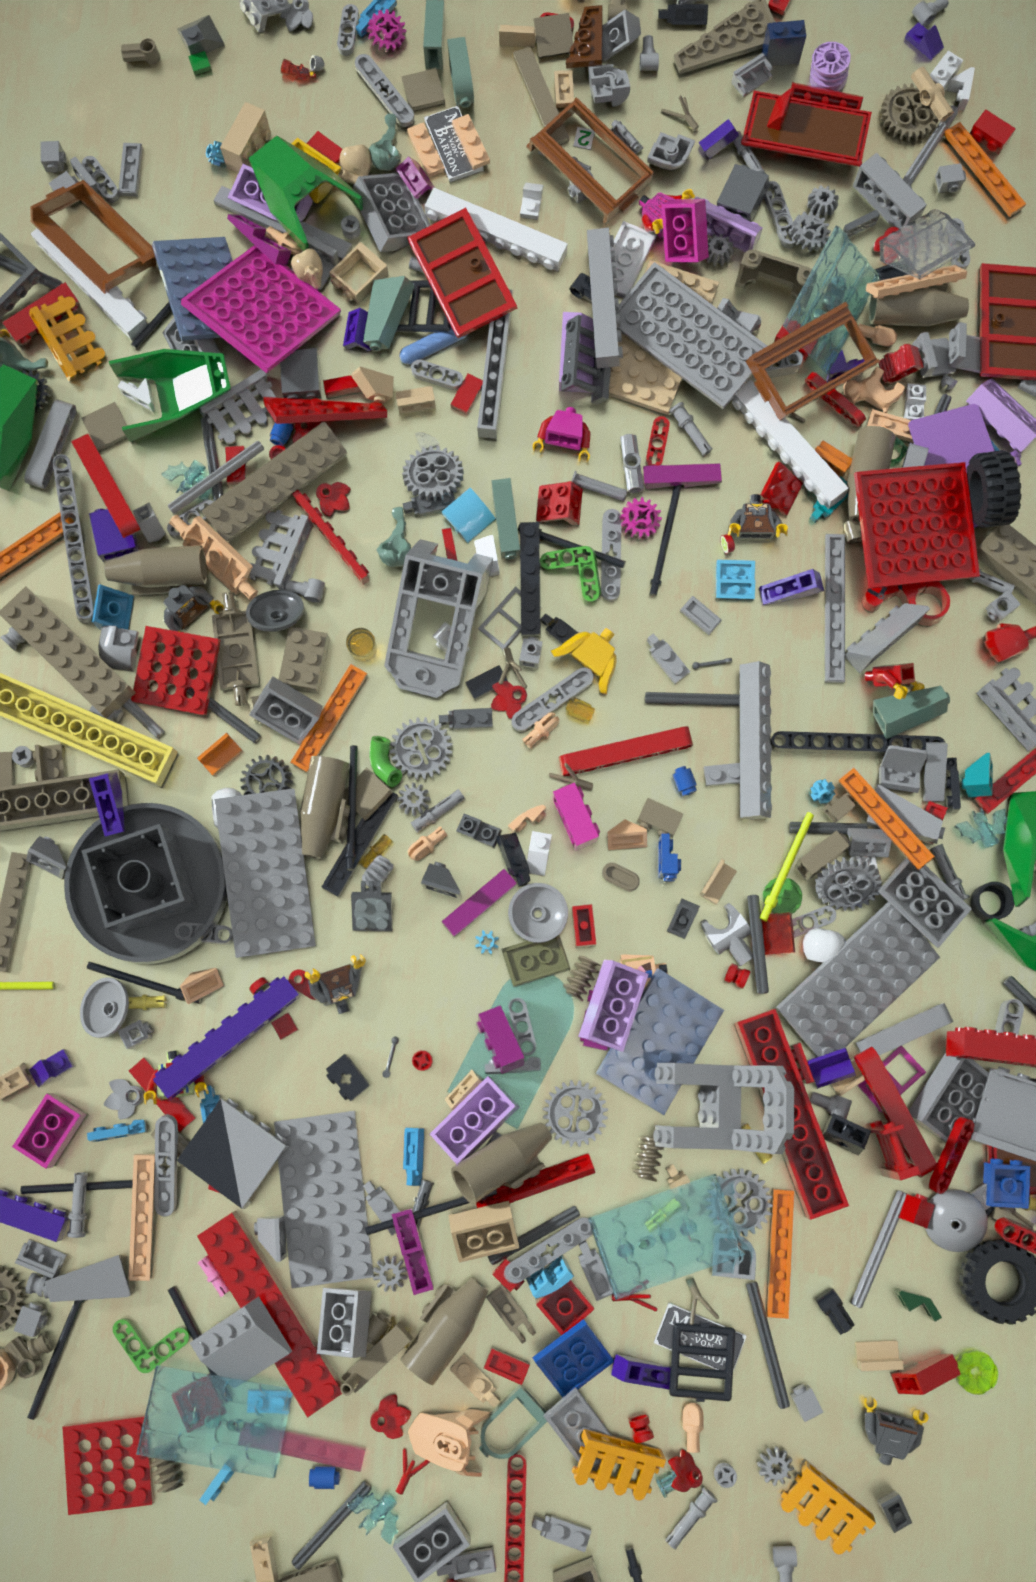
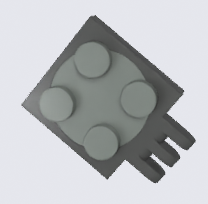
M361 881V892H352V931H392V892H382L381 881H377V888H374L373 881H369V888H366L365 881Z

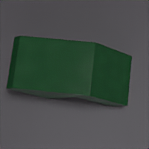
M899 1288L894 1290L904 1308L909 1312L922 1305L929 1318L934 1322L942 1318L931 1298Z

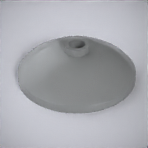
M532 883L522 887L514 894L509 904L508 916L513 930L521 938L529 942L542 943L554 939L562 932L568 919V907L563 895L556 888L544 883ZM540 911L542 916L537 918L534 913Z
M106 977L97 980L88 988L81 1002L80 1020L84 1030L90 1036L106 1038L114 1034L121 1027L129 1007V998L125 986L117 979Z
M948 1189L943 1194L937 1193L930 1199L929 1203L934 1204L935 1207L926 1232L936 1245L948 1251L964 1252L976 1247L983 1240L987 1231L988 1220L983 1205L975 1196L963 1190ZM958 1221L960 1225L953 1227L952 1222Z

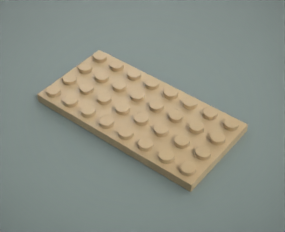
M649 260L645 273L655 261ZM655 262L712 304L719 287V282ZM621 333L622 342H618V347L622 346L623 358H619L620 366L611 367L609 396L668 415L682 378Z

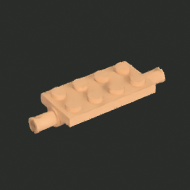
M175 515L170 519L169 524L184 539L183 546H203L207 569L231 592H234L235 595L242 592L249 600L257 596L258 591L247 582L253 566L205 520L197 516L193 519L191 525H187L179 515Z

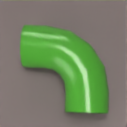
M373 736L369 748L371 767L375 775L383 783L394 787L401 781L402 772L394 767L389 760L391 741L386 737Z

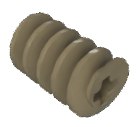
M579 956L578 959L581 963L574 964L578 970L570 971L574 977H567V981L570 984H563V987L566 990L564 992L583 1002L584 999L580 994H587L584 987H591L588 980H595L591 973H598L599 971L595 966L601 965L585 956Z
M640 1137V1140L645 1142V1144L638 1146V1148L643 1150L642 1153H637L636 1155L641 1158V1161H635V1164L640 1168L633 1169V1172L639 1178L657 1182V1179L652 1175L659 1174V1171L654 1167L661 1165L656 1159L662 1158L663 1155L658 1150H664V1147L655 1146V1141L652 1137Z
M173 1442L151 1449L153 1452L148 1456V1459L155 1458V1461L150 1465V1467H157V1470L152 1473L153 1476H160L155 1481V1484H162L157 1493L169 1492L184 1485L183 1483L178 1484L183 1479L181 1475H176L180 1471V1467H173L178 1463L177 1458H171L175 1455V1450H169L173 1446Z

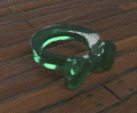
M897 436L894 446L900 445L902 449L898 458L891 459L892 464L900 462L908 449V446Z

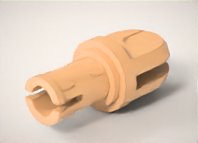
M272 226L268 227L265 237L291 250L292 255L302 252V249L287 232L281 233Z
M861 323L858 324L864 337L870 338L874 344L889 347L897 340V334L891 328L877 325L874 328Z
M550 712L539 722L536 721L534 729L522 739L526 745L528 744L530 749L542 737H549V733L559 724V717H555V713Z
M439 826L430 835L419 837L409 847V857L414 861H419L429 853H432L435 848L434 846L447 837L444 829L442 830V827Z
M696 1403L687 1404L683 1410V1429L687 1432V1452L691 1453L700 1452V1432L704 1430V1413L700 1405Z

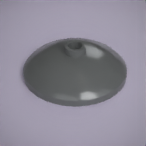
M271 590L256 596L248 604L246 616L248 622L256 629L267 632L282 631L290 628L301 619L304 613V604L300 596L294 592Z

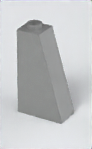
M876 786L875 791L918 839L937 844L938 838L943 839L945 828L942 827V820L883 786ZM868 815L867 826L881 829Z
M120 1255L44 1281L45 1286L42 1287L45 1299L49 1298L50 1302L131 1296Z

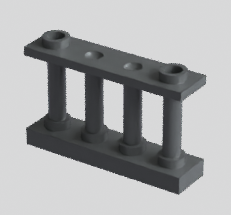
M577 315L568 320L566 324L561 391L565 392L575 386L591 392V403L598 405L609 399L611 367L597 369L595 350L579 343L580 334L594 341L595 339L594 332L582 327V316ZM579 352L594 358V367L578 361ZM577 369L592 375L593 383L589 384L577 379Z

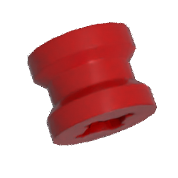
M417 1051L412 1057V1064L415 1069L425 1071L432 1066L433 1058L427 1051Z

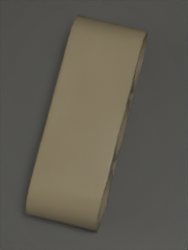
M336 1559L298 1571L278 1580V1582H343Z

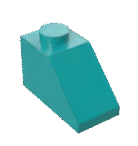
M985 753L965 770V778H962V789L966 790L968 797L992 796L993 762L990 753Z

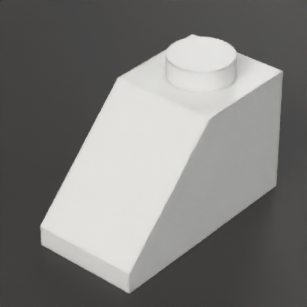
M532 831L527 858L529 874L545 876L552 834Z

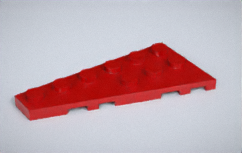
M264 397V405L276 424L387 418L388 412L384 405L379 402L358 403L326 401L317 398L309 400Z

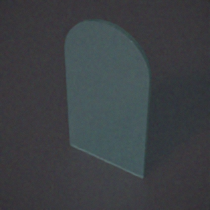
M553 975L513 988L511 979H509L500 990L491 1007L492 1009L501 1005L515 1036L508 1005L514 998H521L525 1001L536 1042V1050L530 1056L524 1055V1062L530 1057L540 1058L541 1071L486 1075L485 1064H489V1061L494 1056L491 1050L488 1051L486 1049L484 1033L480 1034L478 1032L447 1092L451 1093L471 1070L475 1071L483 1079L489 1076L519 1105V1108L505 1121L508 1125L518 1129L573 1021L572 996L564 992L566 991L563 987L564 983ZM514 1002L512 1010L515 1013L521 1012L523 1004L521 1002ZM520 1021L516 1028L519 1032L524 1033L528 1030V1024ZM525 1041L522 1043L521 1048L524 1052L528 1053L533 1050V1044L530 1041Z

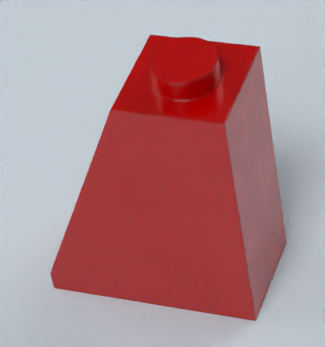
M938 1354L904 1367V1370H897L891 1373L898 1394L924 1395L961 1375L953 1354Z

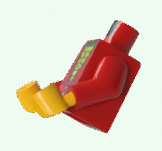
M914 663L876 666L872 668V671L865 672L867 683L873 682L874 687L889 686L891 689H896L894 697L897 699L906 698L908 688L902 686L903 684L914 685L912 691L925 689L924 684L915 681Z

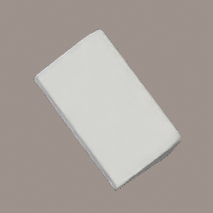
M493 535L476 540V553L494 558L490 576L500 575Z

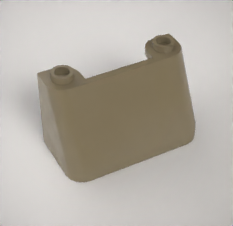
M748 250L741 261L735 286L744 289L746 283L750 281L755 283L757 277L762 276L792 286L790 295H795L797 299L796 306L805 308L816 279V274L809 267L757 250Z

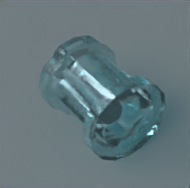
M674 1470L667 1477L661 1480L656 1479L664 1498H667V1494L675 1490L671 1486L677 1476Z

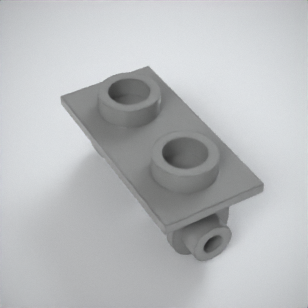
M614 120L612 122V129L610 130L635 154L644 148L621 121Z

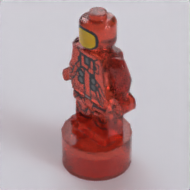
M283 59L281 74L296 76L297 80H306L308 77L311 80L316 79L315 72H311L303 64L296 66L292 61Z

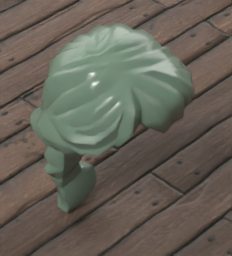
M387 114L385 116V123L389 129L378 142L371 144L369 147L372 163L380 170H392L401 162L402 155L393 146V139L396 134L395 124L397 116L395 114Z
M0 337V367L4 364L17 371H34L48 367V360L46 358H41L33 363L24 358L12 342Z
M402 507L393 508L392 516L397 520L396 528L393 530L392 535L376 549L381 561L389 567L404 565L405 556L411 549V544L404 538L406 522L403 513L404 508Z

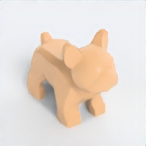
M876 367L870 377L861 382L850 380L844 384L843 389L844 396L852 404L855 405L859 401H866L887 413L889 407L898 401L905 387L897 382L892 390L886 391L880 383L884 371Z

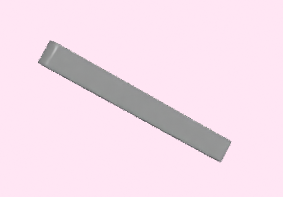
M60 454L53 459V469L77 619L81 623L87 624L93 619L94 609L70 459L66 455ZM59 463H65L67 465L63 469L57 467ZM62 481H67L70 483V485L67 487H62L60 483ZM70 499L73 503L71 505H64L63 501ZM71 517L74 518L76 521L72 524H68L66 522V519ZM70 536H76L79 538L76 542H70L68 540ZM74 554H79L81 559L74 561L71 557ZM78 572L83 573L85 575L82 579H76L74 577V575ZM85 591L87 596L80 598L77 596V593ZM83 609L90 611V614L86 617L81 616L79 613Z

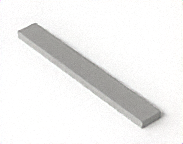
M221 186L213 200L214 204L242 215L267 228L272 226L281 233L287 232L279 222L228 199L231 189ZM300 222L304 234L315 236L326 245H332L337 250L339 260H342L352 248L351 243L307 223Z
M845 534L825 535V683H845Z

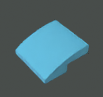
M471 488L442 511V515L455 527V531L467 544L496 520L488 507Z
M716 560V598L755 599V561Z
M561 1255L546 1267L527 1277L526 1280L532 1295L535 1298H540L561 1288L574 1275L566 1258Z

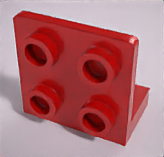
M572 481L539 486L536 521L540 523L564 519L573 526L580 525L583 489Z

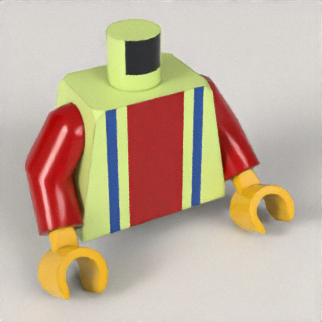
M179 1051L167 1052L168 1063L160 1064L158 1069L153 1072L148 1083L147 1092L144 1093V1104H147L149 1099H153V1104L155 1105L157 1103L156 1095L158 1100L167 1099L153 1079L156 1077L155 1073L161 1068L165 1067L167 1069L173 1064L171 1061L179 1055ZM204 1076L199 1077L176 1097L195 1094L197 1097H200L199 1093L201 1091H206V1094H209Z

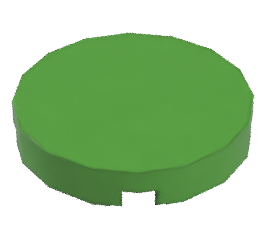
M777 878L771 880L765 886L762 894L763 903L766 897L770 896ZM786 878L777 898L778 903L771 913L779 917L789 916L800 908L802 891L794 880Z

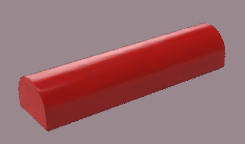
M792 82L791 85L793 91L791 97L861 109L863 96Z

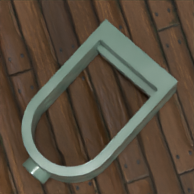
M465 37L447 39L449 66L456 106L461 105V107L467 108L474 103V91Z
M519 1384L490 1413L489 1418L485 1419L482 1424L480 1436L482 1445L479 1449L487 1458L492 1456L498 1459H506L513 1456L547 1422L543 1416L547 1411L523 1385ZM517 1398L537 1422L510 1448L504 1450L496 1449L488 1443L485 1431L488 1425Z

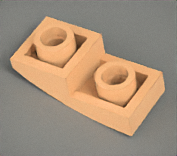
M540 805L527 810L508 825V829L512 833H515L517 830L521 832L527 825L526 820L531 824H534L536 821L539 823L546 816V813H544L546 807Z

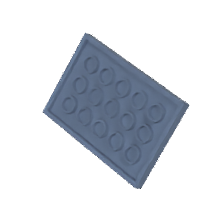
M211 237L153 241V251L181 341L220 338V335L183 307L181 299L233 261L226 238Z
M657 968L642 993L624 1051L621 1052L610 1048L596 1074L662 1115H665L681 1084H656L655 1069L657 1063L694 1064L724 1010Z

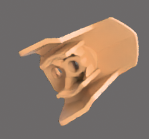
M468 1409L463 1412L438 1415L420 1413L408 1430L415 1454L443 1468L453 1470L459 1475L481 1477V1472L465 1467L468 1465L469 1460H475V1456L469 1455L471 1446L470 1435L478 1434L479 1432L473 1426L489 1418L490 1412Z

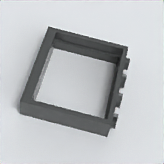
M0 233V241L28 267L26 272L0 297L1 322L2 318L14 308L21 298L27 295V292L34 285L38 284V281L44 275Z

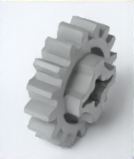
M812 211L808 215L806 212L798 215L793 221L792 229L790 230L794 234L792 239H797L796 245L801 244L803 250L808 247L809 252L813 248L815 251L823 248L830 239L829 234L831 233V230L827 229L829 224L824 223L825 218L820 219L819 213L814 216Z

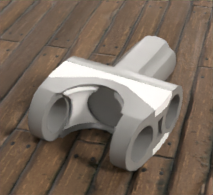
M728 903L724 906L729 919L728 926L725 929L714 928L706 919L700 921L707 940L716 953L720 955L729 949L739 966H742L753 958V953L743 940L751 934V929L743 916Z

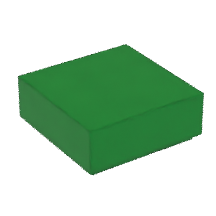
M205 51L188 56L194 75L212 70Z

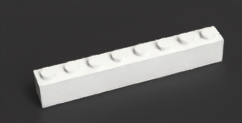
M433 188L425 204V215L429 219L440 221L466 207L484 242L487 241L494 244L497 248L509 250L516 256H523L530 262L540 263L547 269L559 271L567 254L568 243Z
M35 229L31 233L36 244L131 341L145 329L147 317L141 310L137 311L134 308L135 305L128 297L125 299L122 296L123 293L117 286L104 294L40 230Z
M752 380L744 384L732 399L735 409L740 410L744 414V418L749 424H753L759 436L764 437L768 441L770 448L778 452L781 460L792 468L797 478L800 477L804 481L805 487L817 496V500L821 505H825L829 509L843 499L848 491L846 484L786 418L779 421L770 403L764 402Z

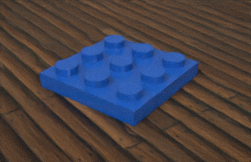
M584 1319L532 1357L562 1398L575 1387L577 1390L614 1363L612 1356Z

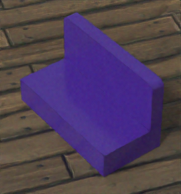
M728 119L702 139L699 144L710 159L740 135Z
M358 308L348 313L343 347L350 349L359 346L366 351H371L370 347L363 342L368 316L366 310Z
M846 1048L808 1061L817 1089L856 1076Z

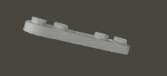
M358 55L355 59L357 72L389 113L397 116L396 122L402 127L411 126L414 122V112L369 55ZM381 86L388 90L389 96L384 91H381Z
M608 509L602 518V553L609 554L611 546L613 547V554L616 555L614 557L621 559V514L616 509ZM601 561V596L605 601L613 602L620 595L621 568Z
M586 667L576 670L516 712L512 717L513 728L519 732L528 730L536 721L539 722L545 715L555 711L588 688L594 679L592 671ZM561 694V695L558 696V698L556 699V704H554L553 702H550V703L547 704V706L544 705V704H546V703L549 701V696H550V695H551L552 697H555V696Z
M169 1114L161 1116L155 1124L154 1207L157 1214L163 1217L171 1215L177 1206L178 1124L175 1117ZM165 1159L167 1161V1165H170V1167L167 1169V1172L165 1170V1166H162V1164L165 1162Z
M580 1218L518 1257L505 1267V1279L512 1284L519 1283L585 1241L594 1232L593 1222L588 1218ZM558 1244V1247L552 1251L553 1256L550 1254L543 1257L540 1256L546 1250V1245L551 1247Z

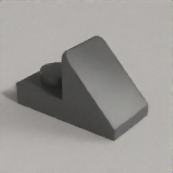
M681 898L667 931L685 939L700 906Z
M896 1491L877 1500L894 1533L912 1523L904 1502Z

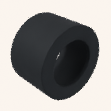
M989 882L979 886L974 890L970 899L973 913L983 921L993 918L998 920L1005 918L1012 912L1015 905L1011 889L1001 882ZM986 891L994 892L1001 901L1000 909L992 915L987 914L980 904V895Z

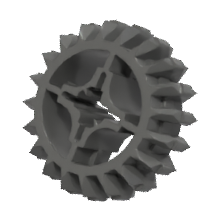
M260 755L258 756V762L252 759V766L249 764L245 765L248 772L245 770L241 772L246 776L240 778L242 783H246L241 786L242 790H246L244 795L256 794L252 788V779L259 782V793L268 792L272 788L278 789L277 791L292 789L287 785L294 783L292 779H288L293 776L292 772H287L290 767L288 765L283 766L285 762L282 759L278 762L277 756H274L271 760L270 755H266L264 760ZM269 767L261 774L256 773L261 768ZM275 768L281 772L282 783L274 779ZM269 777L272 782H266L265 784L262 780H267Z

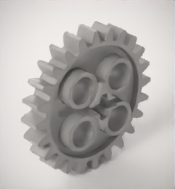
M430 446L429 450L422 447L423 452L421 453L416 450V456L410 454V460H405L406 466H403L402 476L404 485L407 486L408 492L412 491L413 496L418 494L420 500L425 496L426 501L433 497V500L436 502L437 497L444 500L445 494L451 497L450 491L456 493V487H461V481L464 480L462 461H459L458 455L454 456V451L448 453L447 448L441 451L440 446L433 450V447Z
M417 717L416 723L409 719L410 725L407 726L405 723H402L404 729L397 728L396 731L399 735H392V738L396 741L390 742V746L395 748L390 750V754L395 755L391 758L392 762L398 761L395 767H402V774L407 771L408 778L414 774L416 780H418L420 775L426 780V775L429 774L433 779V772L440 775L439 768L446 769L444 762L450 763V759L447 756L453 755V752L448 749L452 748L453 744L447 742L451 740V736H445L447 729L441 730V723L435 726L434 719L430 723H428L427 717L424 718L423 722H420L419 717ZM428 732L432 734V737L429 740H423L422 735ZM415 733L419 736L429 762L428 764H425L414 737ZM411 739L414 741V744L411 747H405L404 742ZM437 750L439 752L438 757H429L430 751ZM419 757L421 762L418 765H412L410 763L411 759Z
M843 857L842 862L835 859L834 865L827 863L828 869L822 867V873H817L818 879H815V886L818 898H822L823 904L828 902L830 907L835 905L836 910L840 907H843L844 911L847 910V907H851L852 910L855 909V906L862 908L863 903L869 905V899L875 901V895L880 894L878 890L881 887L882 881L879 870H875L874 864L869 866L868 860L862 863L861 858L854 861V858L851 857L849 861H846L845 857Z
M570 1080V1086L568 1087L563 1082V1089L560 1090L556 1086L555 1090L557 1093H549L552 1099H545V1102L549 1104V1107L543 1108L544 1111L548 1112L543 1118L549 1119L545 1126L552 1127L550 1133H556L555 1140L561 1137L563 1145L567 1140L570 1147L573 1146L574 1142H577L578 1147H581V1141L583 1140L589 1145L588 1138L595 1141L594 1134H602L599 1127H606L602 1123V1120L608 1119L607 1116L603 1115V1112L608 1111V1108H602L606 1100L600 1101L599 1098L602 1093L595 1095L596 1087L589 1090L588 1082L584 1087L581 1086V1080L578 1081L577 1086H574L572 1080ZM576 1095H579L578 1111L581 1112V1116H577L575 1131L572 1132L573 1116L570 1115V1111H574ZM564 1096L572 1098V1105L568 1108L563 1107L561 1104V1099ZM584 1099L592 1101V1108L588 1111L583 1110L581 1107V1102ZM562 1116H566L570 1120V1124L566 1128H561L558 1125V1120ZM582 1119H586L590 1123V1127L586 1131H581L578 1127Z
M742 1168L739 1169L738 1174L735 1169H731V1175L727 1171H723L724 1178L717 1175L718 1183L711 1182L714 1190H707V1192L712 1194L711 1197L706 1198L707 1201L711 1202V1205L707 1206L706 1209L713 1211L709 1214V1217H716L713 1224L719 1225L721 1223L719 1230L724 1231L727 1228V1234H732L734 1231L735 1235L740 1236L742 1231L743 1236L747 1237L748 1230L755 1234V1227L762 1229L761 1221L768 1223L764 1218L765 1215H771L767 1208L773 1207V1205L768 1203L767 1200L773 1197L766 1195L770 1188L762 1187L766 1181H758L759 1175L755 1174L752 1176V1171L750 1170L745 1175ZM739 1182H742L745 1187L741 1193L736 1191V1185ZM753 1190V1193L746 1197L749 1191ZM727 1195L729 1204L723 1207L721 1205V1198ZM737 1198L743 1199V1200L741 1201V1204H742L741 1207H740V1206H736L737 1203H738L737 1200H736ZM753 1198L758 1202L755 1209H751L749 1206L750 1200ZM733 1208L728 1215L725 1214L727 1210ZM737 1212L742 1213V1220L739 1223H736L734 1220V1215Z

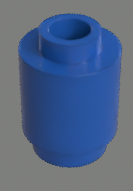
M274 423L270 433V442L274 445L284 446L288 442L294 428L293 424Z
M686 766L675 769V774L672 776L679 793L681 792L682 796H686L696 792L697 783L691 768L687 769Z
M316 1466L315 1469H310L309 1487H314V1489H335L336 1485L340 1484V1471H336V1467Z

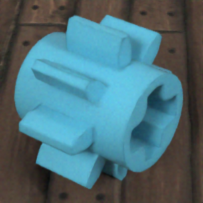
M214 141V145L209 144L206 148L208 161L216 166H220L221 162L225 163L220 149L222 143Z
M826 779L816 781L810 788L813 800H818L820 804L830 802L833 796L836 795L833 783H828Z
M482 930L481 938L475 937L479 941V944H476L475 947L482 948L481 954H484L485 951H489L492 954L491 949L493 947L499 948L495 944V941L499 940V938L492 937L493 931L485 934L484 930ZM484 938L493 941L490 943V947L481 944L484 942Z

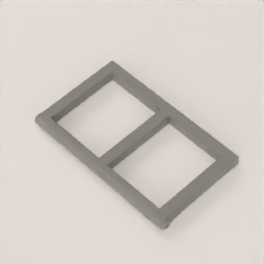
M516 586L478 628L502 650L507 648L521 632V624L502 609L515 593L521 596V590ZM498 612L518 628L505 644H502L484 629Z

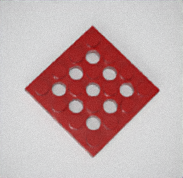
M145 626L133 687L136 693L131 697V701L206 716L221 640ZM164 643L165 651L159 654L157 647L159 644ZM182 646L184 653L182 656L177 657L175 651L178 647ZM196 650H201L202 657L199 660H195L193 656ZM160 662L162 668L156 673L153 667L155 663ZM178 665L180 668V672L178 675L174 676L172 674V668ZM192 669L198 670V676L195 679L190 677ZM153 681L158 683V688L155 691L150 690V684ZM174 684L176 686V692L173 695H170L168 693V687ZM189 688H193L195 692L192 698L186 696V691Z
M148 1415L69 1424L62 1427L68 1515L153 1505L152 1467H150L151 1459H148V1456L151 1454ZM126 1434L130 1435L133 1439V1443L130 1446H126L122 1441L123 1436ZM103 1437L111 1439V1448H104L102 1446ZM82 1440H88L91 1443L89 1451H84L81 1448ZM129 1456L134 1459V1466L132 1468L125 1466V1457ZM105 1459H110L113 1462L112 1470H106L103 1467ZM83 1462H90L92 1464V1472L86 1473L83 1471ZM127 1479H133L136 1482L135 1489L130 1490L126 1487L125 1482ZM111 1481L114 1483V1492H107L105 1490V1482ZM85 1484L93 1486L94 1493L92 1495H87L84 1492Z

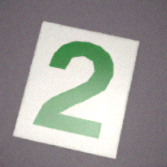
M577 127L573 146L591 150L595 132L592 129Z

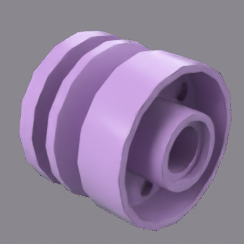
M826 42L815 49L812 55L810 70L811 86L840 91L844 88L848 79L851 56L848 48L838 42Z

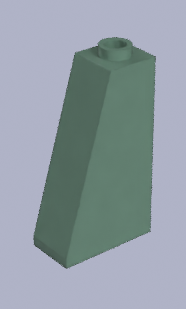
M426 0L423 42L425 69L436 68L437 70H443L444 0Z
M405 276L373 280L363 340L373 351L389 349L414 289V284Z
M511 478L491 480L501 558L515 559L517 556H520V545Z
M940 685L908 692L905 699H897L894 696L873 700V715L887 739L946 713L950 703V696Z

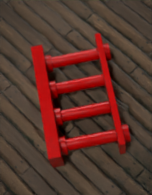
M882 1120L870 1123L871 1127L866 1129L876 1134L885 1159L884 1167L879 1168L881 1175L899 1181L920 1175L918 1166L907 1162L897 1131L904 1129L903 1124H896L895 1121L882 1123Z

